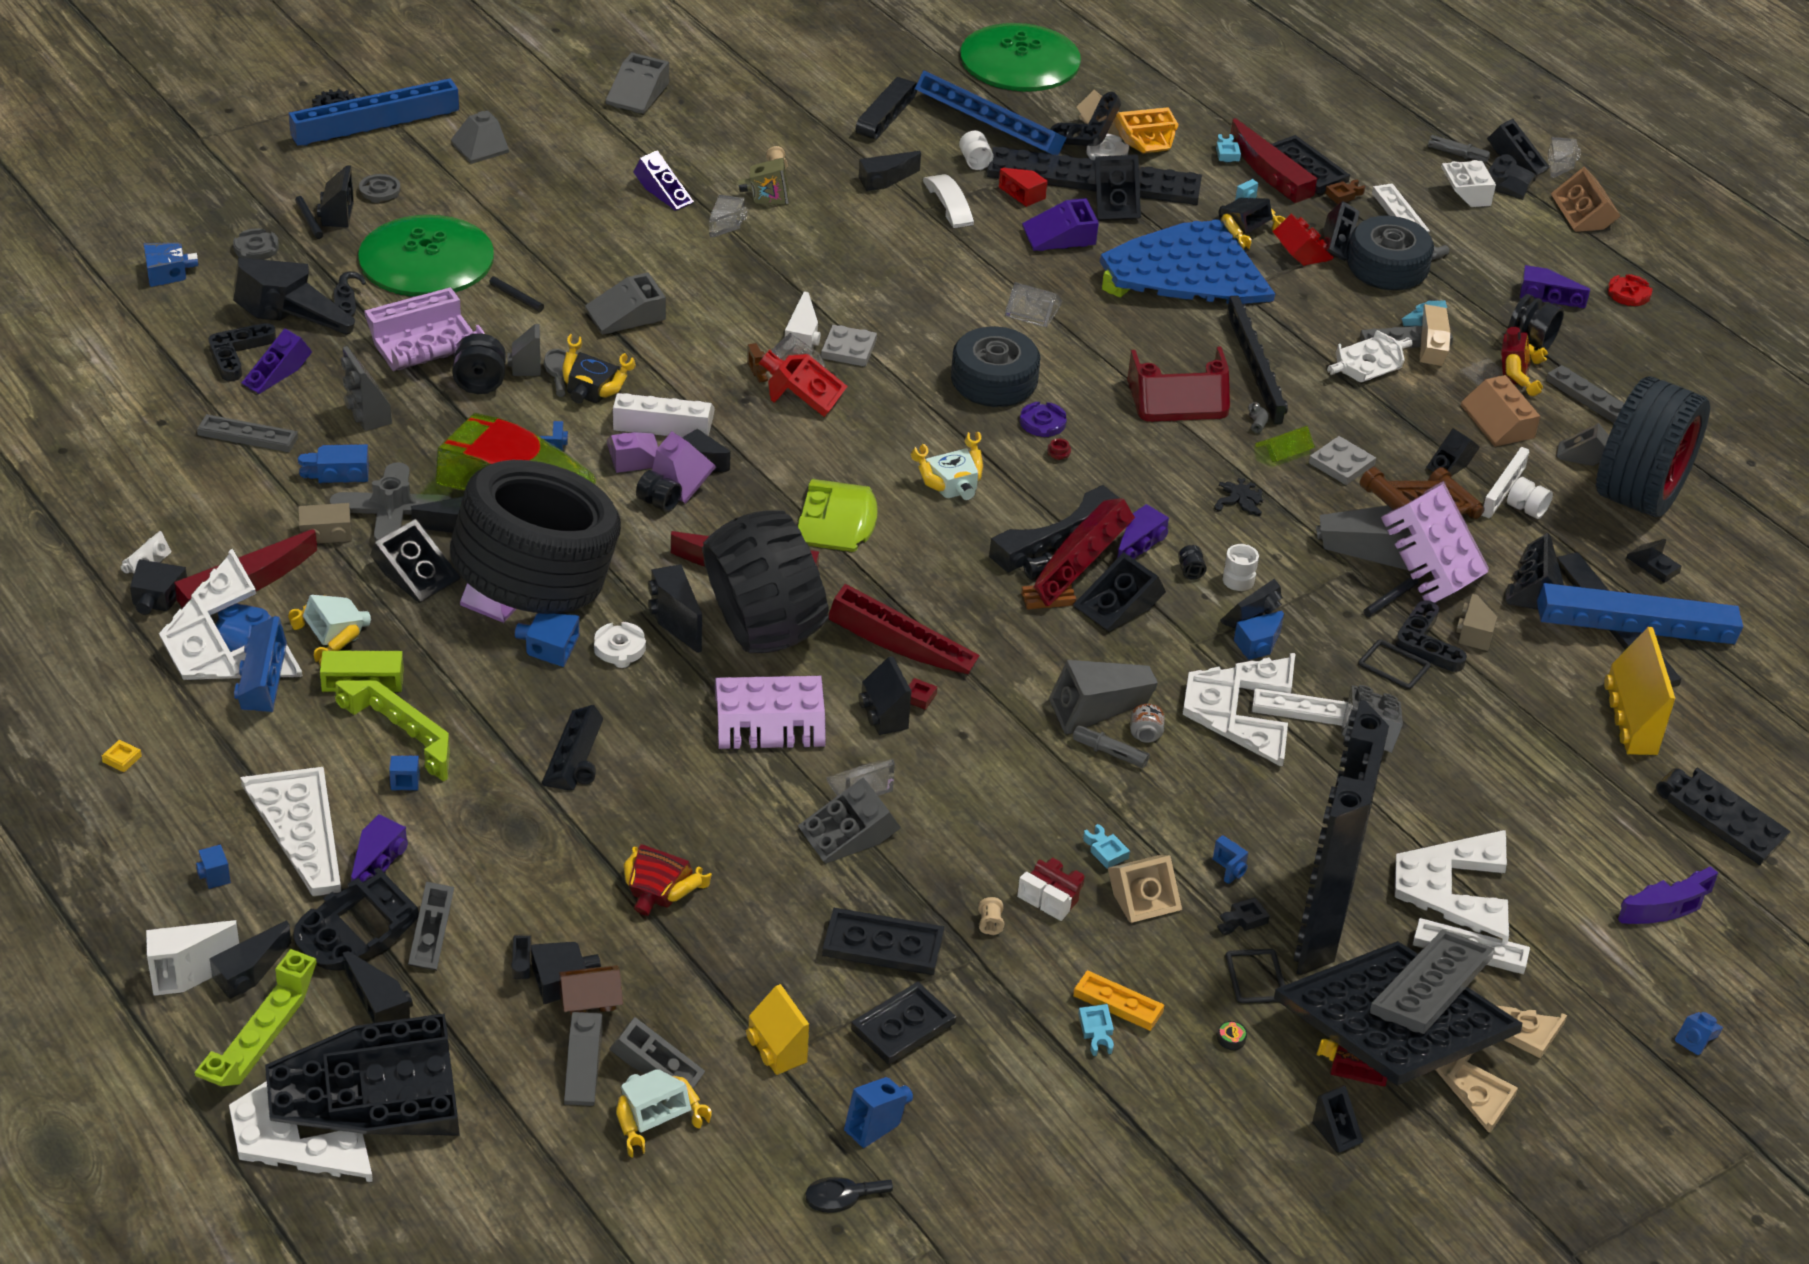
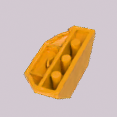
M1169 107L1119 112L1116 114L1115 126L1119 131V136L1126 144L1142 153L1168 151L1171 148L1178 123Z

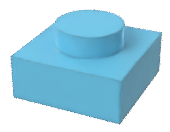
M1252 179L1237 186L1235 200L1238 198H1256L1258 182Z

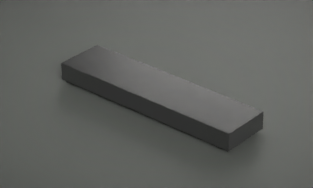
M206 414L197 428L199 436L289 453L298 439V431Z

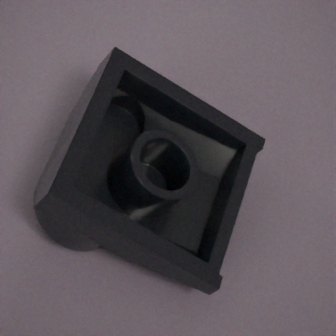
M1505 154L1497 157L1488 171L1496 184L1494 191L1523 200L1537 176L1529 170L1516 165V160L1510 155Z
M1274 578L1239 602L1220 619L1221 623L1235 628L1239 621L1272 613L1282 605L1280 603V600L1283 598L1281 586Z

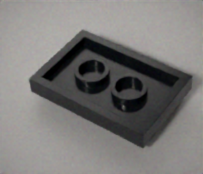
M918 981L851 1022V1030L890 1065L954 1025L956 1016Z

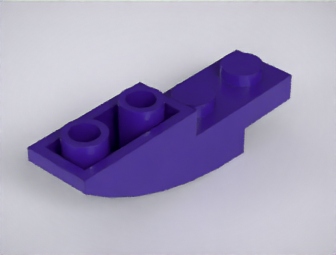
M1710 866L1702 871L1694 872L1689 878L1681 882L1677 881L1672 886L1664 880L1655 885H1648L1640 893L1634 896L1629 895L1622 901L1618 920L1621 923L1646 924L1664 922L1691 914L1701 908L1704 896L1712 892L1718 872Z

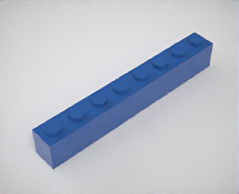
M923 70L915 87L916 90L1050 154L1059 155L1066 140V137L927 71Z
M450 78L290 112V134L297 146L308 145L312 142L349 136L353 133L368 132L376 128L409 123L422 118L428 119L441 114H450L451 112L459 111L458 88Z
M1547 583L1543 584L1537 599L1540 621L1546 623L1625 632H1644L1647 627H1653L1655 635L1727 644H1736L1743 629L1739 607L1734 605Z

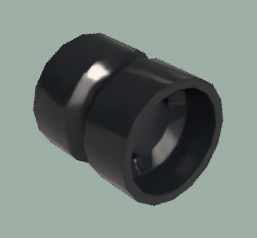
M653 470L646 471L638 481L636 487L637 498L648 504H653L656 508L665 512L672 511L681 498V484L670 478L663 479V475Z

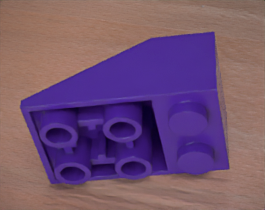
M1087 198L1065 200L1022 223L1033 251L1065 249L1078 246L1086 247L1088 245H1096L1099 222Z

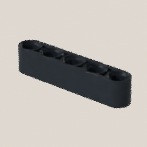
M896 77L859 117L855 128L856 134L877 140L915 98L917 82Z

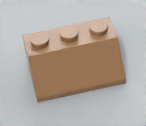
M1585 167L1551 193L1575 232L1604 230L1621 216L1598 180Z
M1506 375L1485 379L1461 402V407L1494 447L1533 439L1536 436L1540 415Z

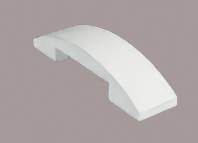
M942 174L923 178V182L930 193L935 192L946 208V218L953 228L974 224L965 196L950 176Z

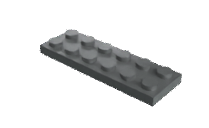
M1442 929L1372 1002L1370 1013L1379 1016L1385 1021L1407 1027L1413 1032L1424 1034L1493 958L1494 948Z

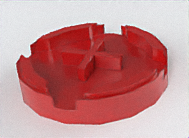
M1632 274L1625 275V277H1620V275L1610 279L1607 288L1608 295L1613 300L1627 306L1646 304L1650 301L1653 291L1645 279Z

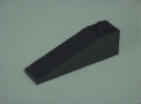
M1549 533L1527 545L1520 559L1522 566L1513 574L1515 581L1508 584L1506 588L1505 601L1509 605L1538 609L1537 599L1544 583L1564 585Z

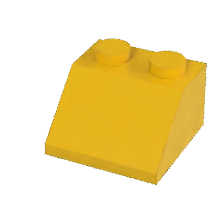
M779 984L771 990L749 1015V1026L746 1030L750 1044L752 1046L756 1045L760 1051L763 1063L766 1066H770L776 1075L807 1063L809 1023L782 985Z

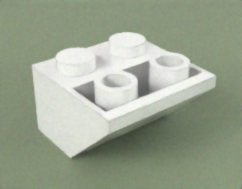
M1482 161L1442 163L1441 167L1453 189L1471 207L1491 206L1496 184Z

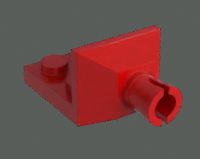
M769 349L758 363L772 375L768 380L770 399L773 403L789 388L823 417L827 415L848 387L808 354L789 355L785 360H782Z

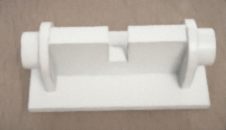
M159 531L152 538H149L131 556L122 561L121 569L124 573H134L139 559L160 563L171 553L162 532Z

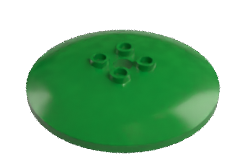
M1001 23L983 27L970 34L964 40L960 51L962 65L972 76L991 86L1012 91H1042L1061 86L1077 74L1081 63L1078 48L1066 36L1052 29L1027 23Z
M414 215L392 220L370 232L361 243L358 258L363 274L378 287L396 294L417 297L450 287L456 293L473 286L490 271L494 261V248L490 238L480 228L467 221L443 215Z

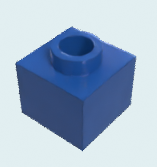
M391 756L389 770L391 790L419 789V756Z
M221 844L198 850L200 862L196 863L199 879L205 878L208 889L231 883L228 862Z

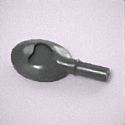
M552 349L545 355L544 366L547 372L555 377L556 395L563 397L566 393L562 366L566 351Z

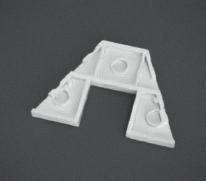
M233 549L228 552L229 555L217 569H213L208 580L202 582L191 595L192 598L182 610L179 609L174 615L172 622L167 624L159 633L160 639L183 680L241 678L239 667L241 660H245L246 657L244 646L230 652L210 615L256 594L252 582ZM286 646L280 677L303 676L302 670L290 649Z
M1291 653L1289 658L1273 661L1270 658H1264L1261 661L1237 663L1235 668L1221 670L1220 667H1215L1206 671L1189 672L1183 715L1271 762L1283 766L1288 723L1236 715L1239 688L1250 690L1258 688L1291 693L1295 654Z
M1498 831L1396 854L1395 897L1405 902H1411L1426 911L1430 907L1444 913V918L1461 926H1468L1478 933L1482 930L1502 938L1503 944H1508V900L1452 894V868L1499 873L1506 872V831Z
M264 1082L229 1105L239 1160L262 1161L265 1164L278 1166V1163L296 1165L298 1170L314 1173L328 1172L332 1176L340 1177L342 1173L365 1177L366 1182L373 1181L363 1134L337 1131L300 1139L296 1124L270 1121L267 1082Z

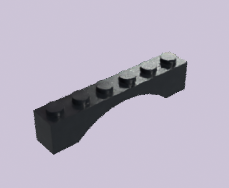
M1101 485L1086 492L1078 509L1058 523L1037 529H1009L992 537L989 557L1007 573L1023 566L1024 558H1037L1045 552L1050 553L1059 549L1072 532L1104 500L1119 499V497L1107 487Z

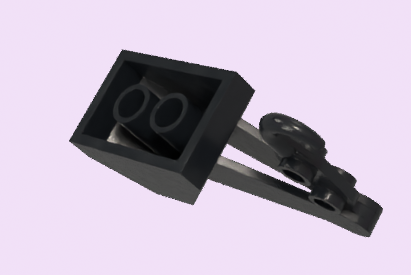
M238 257L233 287V301L257 319L281 321L291 314L332 328L343 334H350L354 330L355 319L353 317L356 312L355 293L349 286L348 279H357L362 285H365L366 281L359 273L351 271L340 275L338 285L334 289L333 303L307 283L309 276L308 264Z

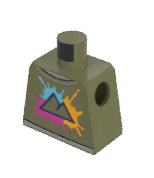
M784 158L752 165L750 167V178L738 180L739 191H752L755 203L789 204V187Z

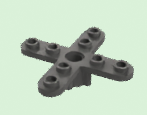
M397 462L389 464L385 468L383 478L372 482L373 493L338 492L331 496L330 504L349 503L350 513L377 514L374 530L376 542L402 527L403 514L411 515V506L452 498L446 495L410 494L409 467L404 463Z

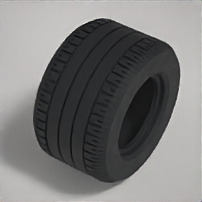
M500 461L477 471L468 481L450 540V557L461 577L472 588L498 603L533 613H566L589 604L601 592L620 535L621 520L617 509L605 492L591 481L574 472L538 461Z

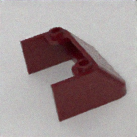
M1217 347L1215 360L1206 364V373L1162 374L1160 368L1153 363L1140 364L1136 350H1131L1127 380L1138 416L1142 420L1149 422L1222 419L1227 417L1230 410L1229 367L1222 347Z

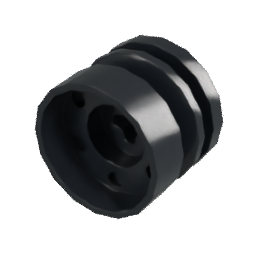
M1526 294L1517 304L1508 328L1518 327L1520 333L1528 334L1529 344L1534 346L1535 349L1545 348L1548 350L1561 328L1564 309L1552 303H1547L1543 306L1542 299H1535L1533 295Z

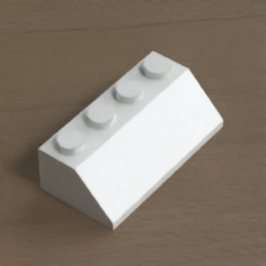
M617 393L613 406V430L654 433V435L668 436L673 431L680 437H684L692 431L699 429L709 436L715 407L712 403Z

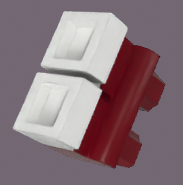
M1053 857L1046 863L1039 859L1031 873L1025 872L1020 877L1017 897L1037 908L1041 906L1040 910L1062 921L1079 901V894L1084 885L1085 876L1077 870L1072 871L1069 875L1065 874L1062 863Z

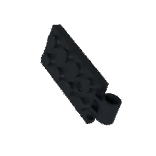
M1698 767L1694 770L1692 777L1688 776L1683 770L1674 768L1656 785V790L1662 798L1667 799L1669 803L1760 866L1787 839L1791 832Z

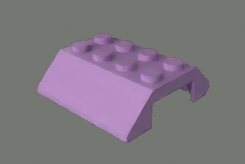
M451 287L364 311L374 344L392 371L448 357L454 354L456 344L463 337L477 333L485 334L479 325H476V331L473 332L461 316L460 299Z
M1444 481L1424 492L1425 494L1381 517L1385 527L1404 519L1403 522L1387 530L1390 535L1397 534L1406 527L1409 528L1412 535L1402 538L1395 543L1398 549L1413 541L1416 542L1399 552L1408 571L1427 563L1426 566L1411 573L1412 578H1420L1424 574L1432 572L1435 579L1421 584L1418 590L1422 593L1436 585L1439 587L1422 596L1424 601L1436 602L1473 582L1489 570Z
M821 676L715 678L719 749H730V727H733L734 749H740V727H750V748H757V727H760V748H783V726H786L787 747H793L795 743L793 726H803L802 743L804 747H810V726H813V746L825 747V709Z

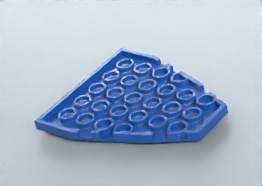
M1221 220L1181 223L1132 239L1101 254L1099 261L1105 271L1109 270L1113 276V283L1119 288L1133 289L1144 292L1145 288L1158 290L1157 295L1191 300H1193L1194 295L1206 298L1208 302H1213L1215 297L1227 299V304H1229V297L1235 295L1239 296L1242 304L1273 302L1275 298L1274 291Z

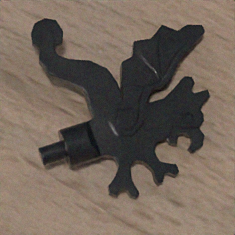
M1238 478L1237 482L1239 485L1229 481L1226 483L1220 481L1219 486L1223 487V491L1231 493V495L1217 500L1214 508L1217 511H1221L1223 509L1222 504H1235L1239 501V506L1242 507L1243 511H1247L1249 515L1261 516L1262 511L1255 504L1263 503L1262 490L1258 489V492L1251 490L1250 488H1255L1256 484L1250 481L1249 484L1244 485L1245 478Z

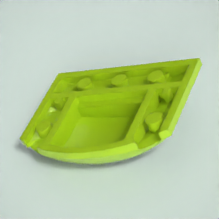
M812 479L809 483L806 501L798 524L806 544L813 547L855 552L858 550L856 544L860 541L866 542L875 528L877 521L876 498L868 486Z

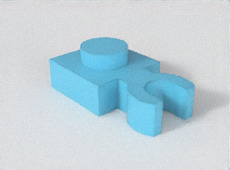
M1221 134L1218 135L1216 151L1219 161H1240L1238 142H1233L1234 136L1232 134H1229V139L1222 138Z
M1095 825V835L1091 834L1087 829L1084 830V842L1091 846V853L1107 869L1129 859L1130 850L1114 834L1107 837L1101 825Z
M1108 1004L1079 1008L1078 1014L1084 1039L1093 1038L1090 1047L1092 1055L1097 1056L1098 1045H1105L1108 1054H1112L1114 1044L1109 1035H1113L1114 1029Z

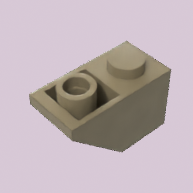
M1472 594L1470 603L1465 602L1461 617L1465 619H1459L1456 631L1461 633L1459 644L1488 651L1497 616L1478 595Z

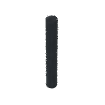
M302 196L296 197L295 202L316 239H321L323 232Z
M495 276L490 278L489 284L538 312L544 309L543 303Z
M1411 576L1366 607L1363 611L1365 616L1371 617L1418 584L1417 578L1413 579Z

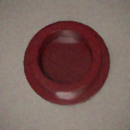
M1057 438L1053 439L1048 445L1047 453L1054 459L1062 460L1070 456L1071 447L1067 440Z

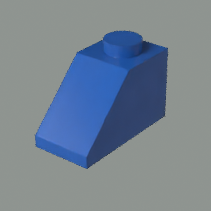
M1282 611L1237 622L1234 642L1248 660L1271 654L1281 633L1284 617Z

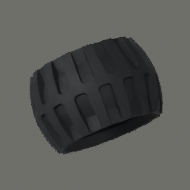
M767 510L740 516L718 528L703 542L704 564L717 603L728 627L745 652L769 653L792 647L814 634L829 619V606L818 567L800 529L796 526L792 517L786 514L785 511Z

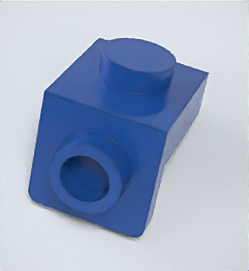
M563 421L553 422V436L538 437L540 442L538 457L563 458V445H568V431H563Z
M1222 835L1216 840L1213 860L1226 868L1224 881L1230 884L1233 880L1239 879L1245 874L1248 868L1246 864L1248 852L1237 843Z
M1698 1012L1687 1016L1675 1041L1696 1055H1700L1708 1041L1720 1035L1723 1027L1716 1023L1717 1019L1712 1015Z

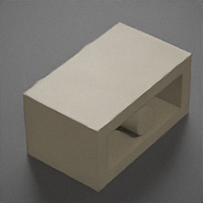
M349 503L299 506L300 533L314 529L316 531L317 543L352 541Z

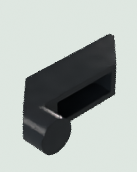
M532 934L513 936L512 979L530 978Z

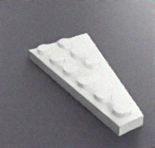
M317 767L240 777L241 785L312 896L330 894L332 891L334 893L341 892L324 768Z

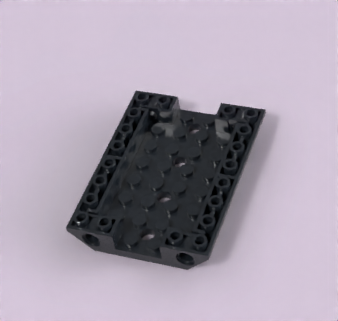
M1361 699L1358 710L1352 709L1348 726L1353 727V729L1347 728L1343 745L1348 747V751L1343 750L1339 766L1345 769L1344 771L1339 770L1336 787H1331L1328 803L1332 807L1326 806L1322 822L1327 824L1328 827L1322 826L1318 844L1324 846L1323 848H1317L1314 864L1319 865V867H1313L1310 884L1315 885V888L1309 887L1306 904H1310L1311 907L1305 906L1302 923L1307 924V926L1301 925L1298 942L1303 943V945H1297L1294 961L1299 962L1296 974L1300 975L1335 962L1389 730V725L1367 701Z

